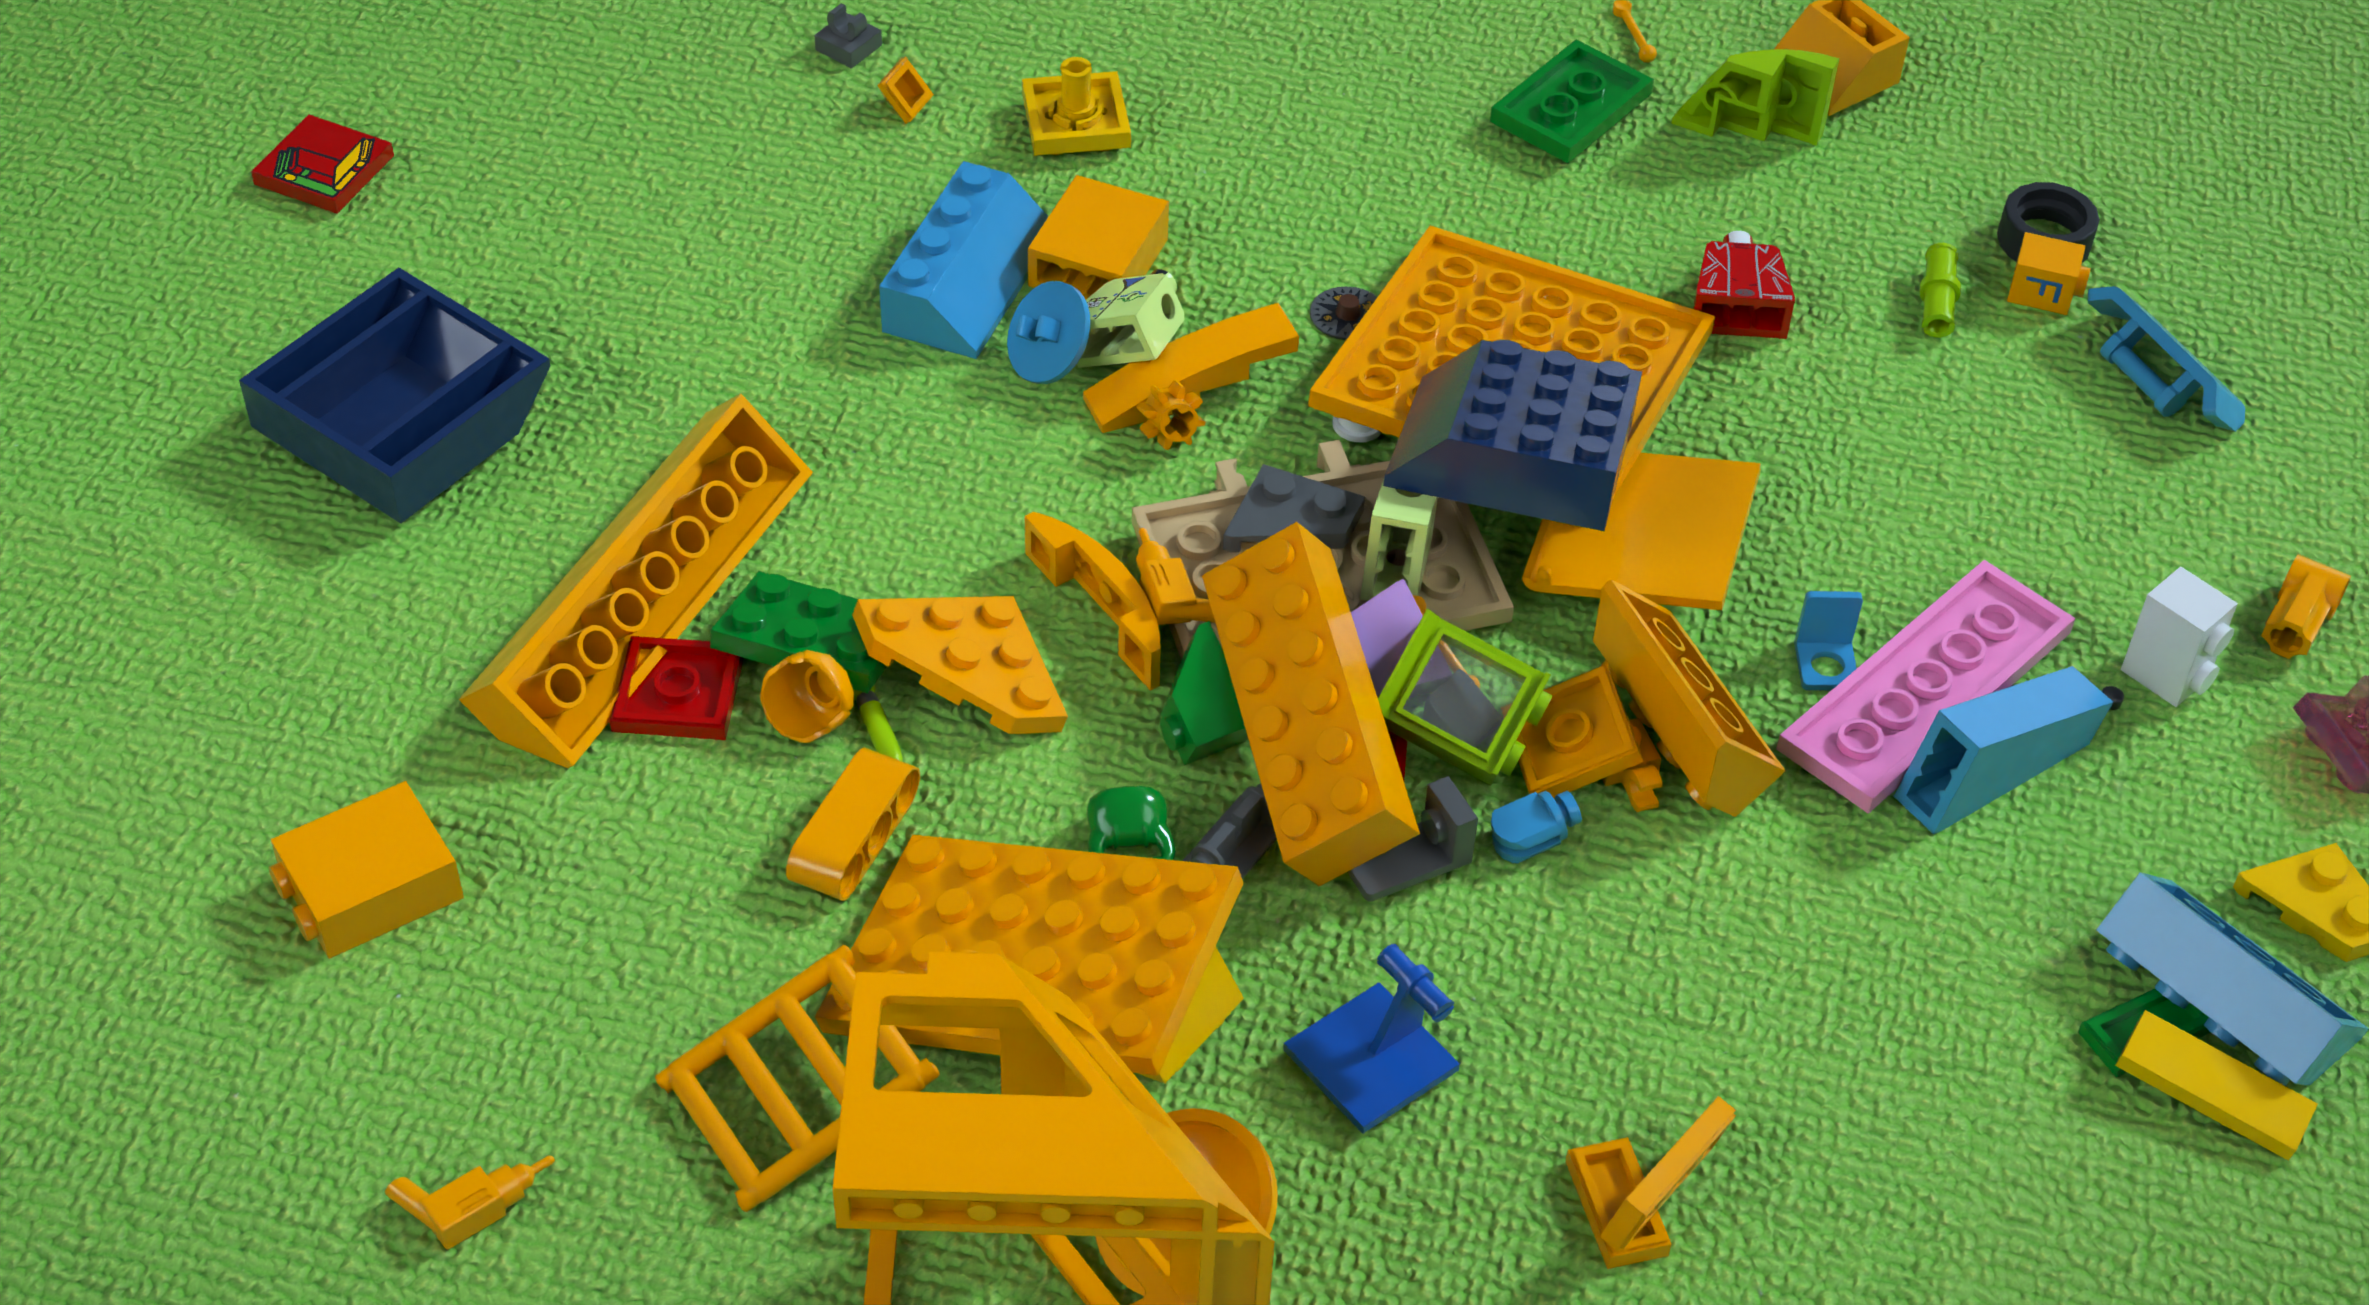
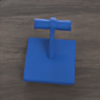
M1396 944L1387 946L1377 958V964L1382 966L1398 983L1397 992L1394 997L1378 982L1287 1040L1283 1045V1051L1362 1134L1459 1071L1460 1063L1422 1026L1424 1010L1435 1022H1440L1452 1012L1455 1003L1433 983L1434 974L1423 964L1416 966Z

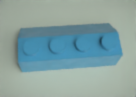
M965 161L961 163L879 286L883 333L970 358H978L1027 280L1028 247L1049 217L1009 173Z
M2140 872L2096 929V931L2111 941L2106 948L2109 954L2134 971H2137L2141 965L2160 979L2154 986L2157 991L2183 1009L2190 1002L2209 1017L2204 1026L2212 1034L2232 1047H2235L2239 1041L2259 1055L2254 1065L2265 1075L2284 1086L2290 1080L2295 1084L2311 1085L2361 1040L2369 1030L2368 1027L2172 880Z

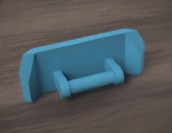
M2118 287L2088 289V304L2099 313L2129 320L2103 344L2100 350L2101 355L2109 363H2115L2154 402V407L2164 417L2175 414L2186 404L2188 398L2202 386L2204 388L2202 412L2205 418L2217 427L2235 432L2245 423L2244 404L2149 312ZM2146 333L2186 370L2170 386L2132 351L2133 346Z

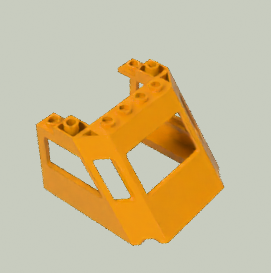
M959 949L952 952L928 951L926 974L905 973L899 970L855 972L832 1189L836 1228L871 1229L864 1305H891L898 1230L1031 1234L1085 1305L1120 1304L1065 1235L1102 1236L1145 1290L1144 1297L1130 1305H1270L1275 1241L1069 996L999 953H978L968 949ZM880 1025L999 1028L1001 1094L881 1091L875 1089L874 1080ZM1149 1238L1171 1239L1170 1264Z

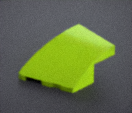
M1789 49L1758 50L1730 55L1674 114L1671 124L1713 137L1718 128L1722 127L1764 142L1770 132L1773 131L1817 146L1824 133L1840 58L1821 53Z

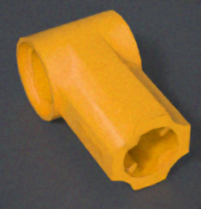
M2298 554L2277 597L2279 601L2269 615L2261 635L2270 645L2271 652L2288 659L2295 655L2307 656L2325 619L2331 621L2347 589L2351 575Z

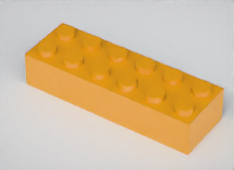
M1295 522L1203 574V582L1283 862L1316 885L1321 886L1419 835V828L1331 549L1301 524Z

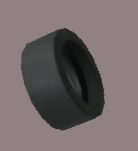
M2034 182L2020 186L2008 195L1997 236L2000 247L2016 262L2024 234L2028 232L2085 245L2083 263L2090 254L2100 219L2096 206L2087 196L2072 187L2054 182ZM2044 219L2056 222L2069 229L2072 233L2062 235L2041 232L2026 224L2025 221Z

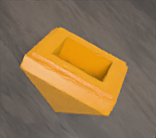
M906 56L901 58L877 85L885 100L905 124L911 122L934 95Z

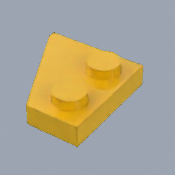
M2337 843L2238 873L2233 888L2239 895L2248 899L2253 893H2256L2283 911L2279 919L2280 921L2299 933L2312 936L2319 942L2322 948L2341 960L2348 962L2369 955V885Z

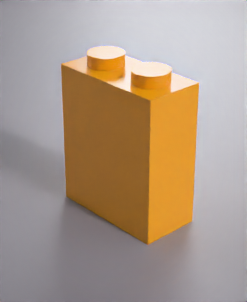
M1076 175L1028 247V287L1035 288L1045 282L1061 281L1077 288L1086 300L1104 284L1113 279L1146 275L1168 240L1169 201Z
M407 781L270 839L277 860L276 864L268 867L273 883L283 900L293 896L298 906L292 908V912L303 937L307 942L317 938L328 959L464 898L456 861Z

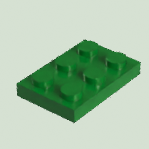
M1576 39L1491 107L1490 122L1552 156L1569 163L1652 94L1654 79Z
M758 571L711 629L710 648L771 666L777 665L792 654L805 650L830 654L847 671L853 689L868 693L887 668L883 663L870 657L864 646L852 616L858 599L839 594L832 589L817 588L789 580L779 574H768Z

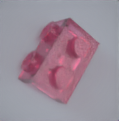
M2363 676L2345 696L2307 692L2293 707L2306 726V735L2315 745L2323 749L2337 768L2336 775L2343 785L2356 793L2369 794V676Z

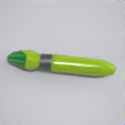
M875 685L868 693L854 690V699L857 702L859 712L876 752L903 762L900 746L883 707L875 694Z

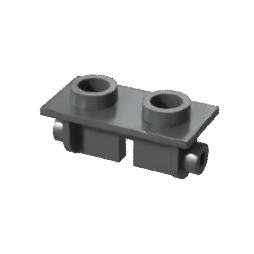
M1258 784L1256 787L1250 786L1246 788L1183 861L1238 866L1243 879L1277 840L1262 785Z

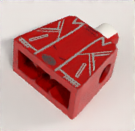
M1745 231L1730 232L1724 237L1723 242L1711 241L1707 243L1693 309L1715 316L1711 334L1787 339L1795 304V295L1780 249L1774 245L1753 244L1752 236Z

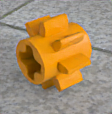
M1173 380L1169 389H1159L1155 385H1151V394L1146 402L1137 404L1136 407L1148 420L1139 429L1148 439L1157 436V442L1165 450H1169L1173 442L1184 441L1186 444L1191 445V436L1195 433L1197 427L1205 426L1206 424L1195 411L1203 403V400L1195 392L1186 394L1185 387L1177 380ZM1170 411H1172V413L1174 414V417L1171 420L1168 415Z

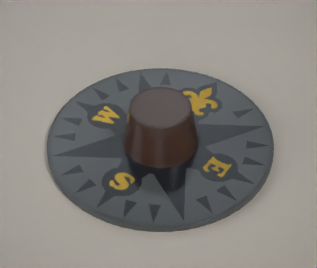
M1357 287L1331 288L1320 293L1313 300L1310 307V318L1315 327L1322 333L1336 339L1347 340L1377 296Z

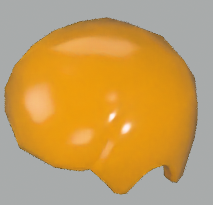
M805 650L786 657L766 672L763 677L760 701L766 719L780 735L799 743H810L832 732L846 721L851 714L850 710L854 704V690L847 671L830 654Z

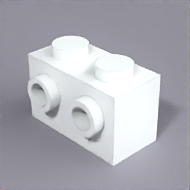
M2180 566L2147 594L2121 671L2175 707L2180 705L2193 692L2198 695L2203 694L2212 685L2219 673L2220 668L2215 665L2217 656L2226 648L2233 637L2234 629L2229 625L2238 603Z

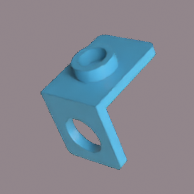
M1809 591L1805 594L1794 640L1803 689L1831 691L1857 669L1852 641L1863 603L1860 592ZM1819 657L1833 658L1842 665L1843 672L1837 676H1824L1813 669L1811 662Z

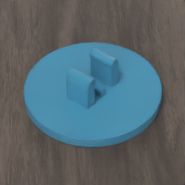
M1061 281L1045 282L1032 289L1015 310L1008 330L1007 348L1014 370L1023 379L1036 384H1050L1066 376L1080 360L1089 338L1090 312L1084 296L1077 288Z

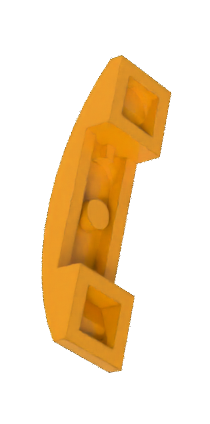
M1032 512L1025 515V554L1055 587L1074 578L1119 626L1118 656L1150 691L1160 686L1161 645L1158 623L1153 608L1135 577L1109 550L1084 532L1041 513Z

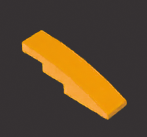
M1271 304L1226 318L1171 341L1156 360L1128 363L1083 391V400L1102 433L1140 424L1148 420L1136 407L1137 404L1146 402L1151 394V385H1155L1159 389H1169L1173 380H1177L1185 387L1186 394L1195 392L1200 397V392L1248 380L1250 364L1297 352L1299 335L1280 304Z

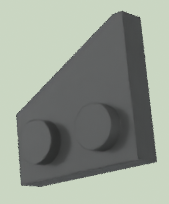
M1263 464L1224 533L1223 550L1241 552V542H1261L1295 522L1301 524L1330 549L1345 548L1364 512L1365 496Z

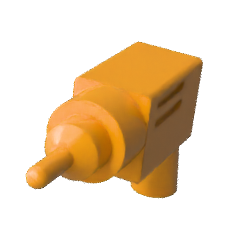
M1140 528L1138 532L1143 544L1139 547V553L1136 557V563L1141 574L1139 584L1153 608L1158 625L1191 622V620L1215 623L1209 599L1196 598L1181 558H1170L1168 550L1164 546L1159 545L1158 542L1150 541L1147 530Z
M548 1155L531 1166L519 1163L512 1168L504 1164L487 1175L481 1166H478L431 1194H428L407 1177H400L387 1186L385 1195L428 1226L444 1248L449 1250L507 1215L505 1209L525 1197L524 1190L533 1185L535 1174L552 1165L555 1159L553 1156Z

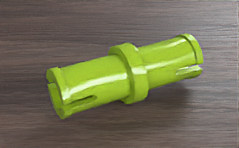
M1944 242L1933 244L1927 249L1925 253L1926 275L1922 279L1919 289L1920 298L1924 302L1921 326L1924 328L1925 334L1935 338L1946 337L1954 332L1956 324L1954 321L1955 303L1961 295V284L1956 277L1959 253H1956L1957 249L1955 246Z

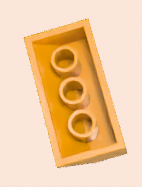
M1610 579L1602 587L1593 637L1594 644L1605 658L1601 666L1607 664L1614 682L1621 688H1626L1633 698L1629 703V707L1635 716L1643 724L1653 728L1661 740L1657 743V747L1661 754L1673 766L1683 770L1689 779L1685 787L1690 796L1706 810L1714 807L1736 817L1786 770L1673 613Z

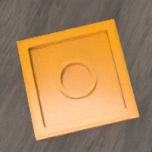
M1607 664L1543 690L1553 695L1537 726L1526 721L1516 740L1526 745L1518 762L1529 794L1534 792L1539 794L1546 790L1555 798L1556 795L1562 792L1574 791L1644 762ZM1512 703L1500 708L1504 718Z

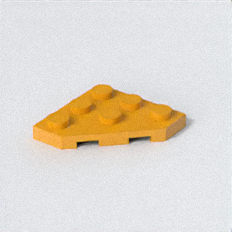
M1014 596L857 600L852 616L870 657L888 667L895 660L922 675L919 684L958 706L965 699L992 714L989 723L1008 734L1062 732L1068 715Z

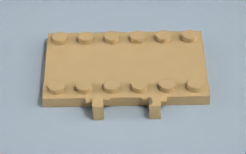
M1340 440L1319 443L1317 467L1324 470V473L1302 477L1365 496L1364 512L1345 548L1331 549L1349 609L1352 612L1367 602L1360 600L1371 517L1390 461L1363 466L1360 464L1350 466ZM1236 458L1215 462L1217 479L1214 480L1216 490L1210 491L1209 494L1132 507V525L1140 546L1143 543L1138 531L1140 528H1145L1150 541H1156L1159 545L1164 546L1168 550L1170 558H1181L1196 598L1208 599L1202 578L1203 574L1260 543L1241 542V552L1223 550L1224 533L1251 487L1247 486L1242 474L1236 473ZM1438 497L1431 546L1419 596L1425 600L1426 610H1431L1440 618L1464 631L1512 622L1514 606L1468 504ZM1393 549L1387 553L1386 558L1394 565L1403 566L1407 557L1405 556L1406 551ZM1191 620V622L1168 624L1181 660L1197 627L1205 622ZM1210 622V624H1211V626H1212V628H1213V630H1214V632H1215V634H1216V636H1217V638H1218V641H1219V643H1220V645H1221L1220 638H1219V635H1218V631H1217V628H1216V624Z

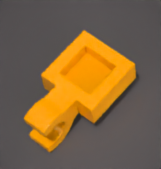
M1632 719L1629 722L1644 762L1603 778L1602 781L1605 786L1622 783L1632 807L1636 812L1659 807V801L1653 789L1660 788L1663 784L1659 774L1661 757L1640 719Z

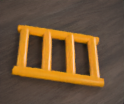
M846 945L840 946L832 953L819 959L655 1075V1080L662 1089H665L668 1094L671 1091L675 1092L738 1186L739 1190L734 1194L737 1197L739 1207L744 1212H748L758 1204L765 1202L837 1150L840 1117L813 1135L748 1039L779 1018L841 1105L845 1066L800 1003L832 982L847 1005L852 1009L855 971L851 966L856 962L853 959L852 951ZM880 1025L878 1047L895 1069L898 1076L878 1090L920 1092L926 1085L939 1077L940 1073L935 1064L929 1062L927 1058L920 1061L894 1025ZM725 1055L734 1064L792 1149L791 1152L761 1173L695 1077Z

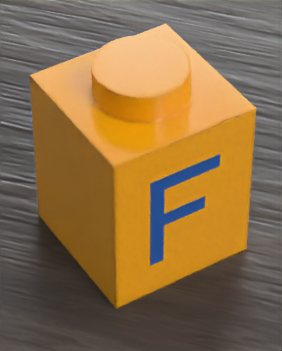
M2025 232L2007 302L2067 315L2073 296L2083 298L2091 268L2081 266L2086 246Z

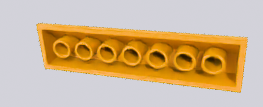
M742 394L706 412L459 700L499 741L565 768L574 766L610 722L613 706L619 694L617 690L631 636L678 639L812 475L813 471ZM657 645L651 650H640L637 666L631 678L629 697L667 652L666 649Z

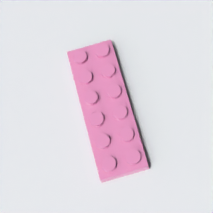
M1983 560L1783 731L1779 736L1776 750L1869 814L1899 787L1939 710L2011 687L2071 633L2076 618L1986 560Z

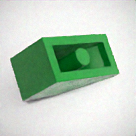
M1209 621L1200 624L1189 641L1161 712L1160 729L1162 736L1172 751H1178L1184 766L1246 742L1248 739L1224 652Z

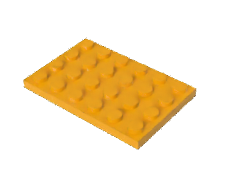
M912 834L851 948L853 959L856 962L851 967L855 972L899 970L905 973L926 974L928 951L952 952L959 949H968L978 953H999L1069 996L1132 1073L1158 1076L1244 882L1238 866ZM832 984L815 1018L823 1033L849 1036L851 1009ZM894 1025L907 1044L1000 1055L999 1028Z

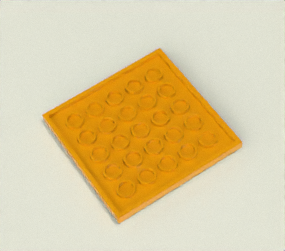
M1430 225L1311 387L1308 407L1323 411L1337 418H1343L1376 429L1387 435L1400 437L1422 377L1482 340L1491 342L1510 340L1520 344L1523 348L1541 352L1552 350L1565 351L1574 355L1576 359L1596 363L1604 361L1620 362L1632 370L1642 371L1631 431L1614 493L1615 497L1710 337L1715 316Z

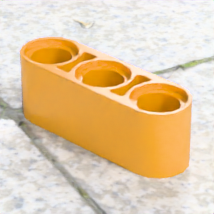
M861 748L854 755L794 843L786 865L787 879L841 901L847 900L910 808L920 782L919 768L868 748Z

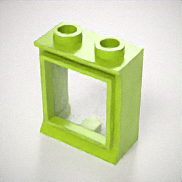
M1427 609L1383 688L1378 701L1388 731L1491 786L1499 771L1508 776L1511 775L1526 745L1516 741L1526 721L1537 726L1553 695L1543 691L1551 674L1543 673L1445 621Z

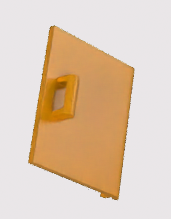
M1640 453L1613 498L1605 532L1542 519L1522 575V581L1526 587L1535 592L1600 598L1602 587L1611 579L1657 604L1722 611L1760 476L1761 463Z

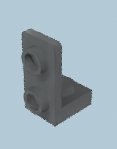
M1449 776L1431 782L1427 786L1425 810L1421 813V822L1417 823L1420 834L1347 873L1364 899L1372 902L1470 864L1473 858L1478 817Z

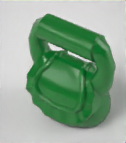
M1122 786L1099 791L1089 799L1086 814L1091 829L1087 844L1088 852L1104 853L1108 848L1117 850L1119 847L1143 845L1147 848L1151 844L1159 848L1161 856L1146 858L1174 860L1176 853L1174 839L1166 824L1167 806L1161 792L1146 786Z

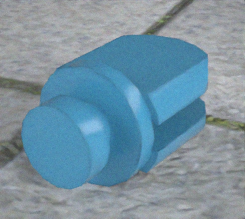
M1545 790L1539 794L1537 792L1531 793L1495 809L1491 817L1492 839L1495 851L1504 860L1517 864L1560 845L1561 841L1568 837L1567 826L1572 827L1582 822L1579 806L1569 791L1556 795L1554 799Z

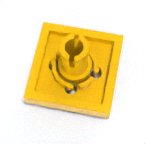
M1070 57L1061 63L1060 70L1062 76L1022 79V96L1034 156L1131 148V129L1118 71L1092 73L1090 61L1082 57Z

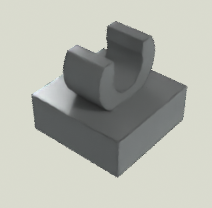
M842 3L828 13V25L814 35L816 51L850 68L856 66L882 46V31L868 24L864 14L859 13L854 17L846 13V5Z

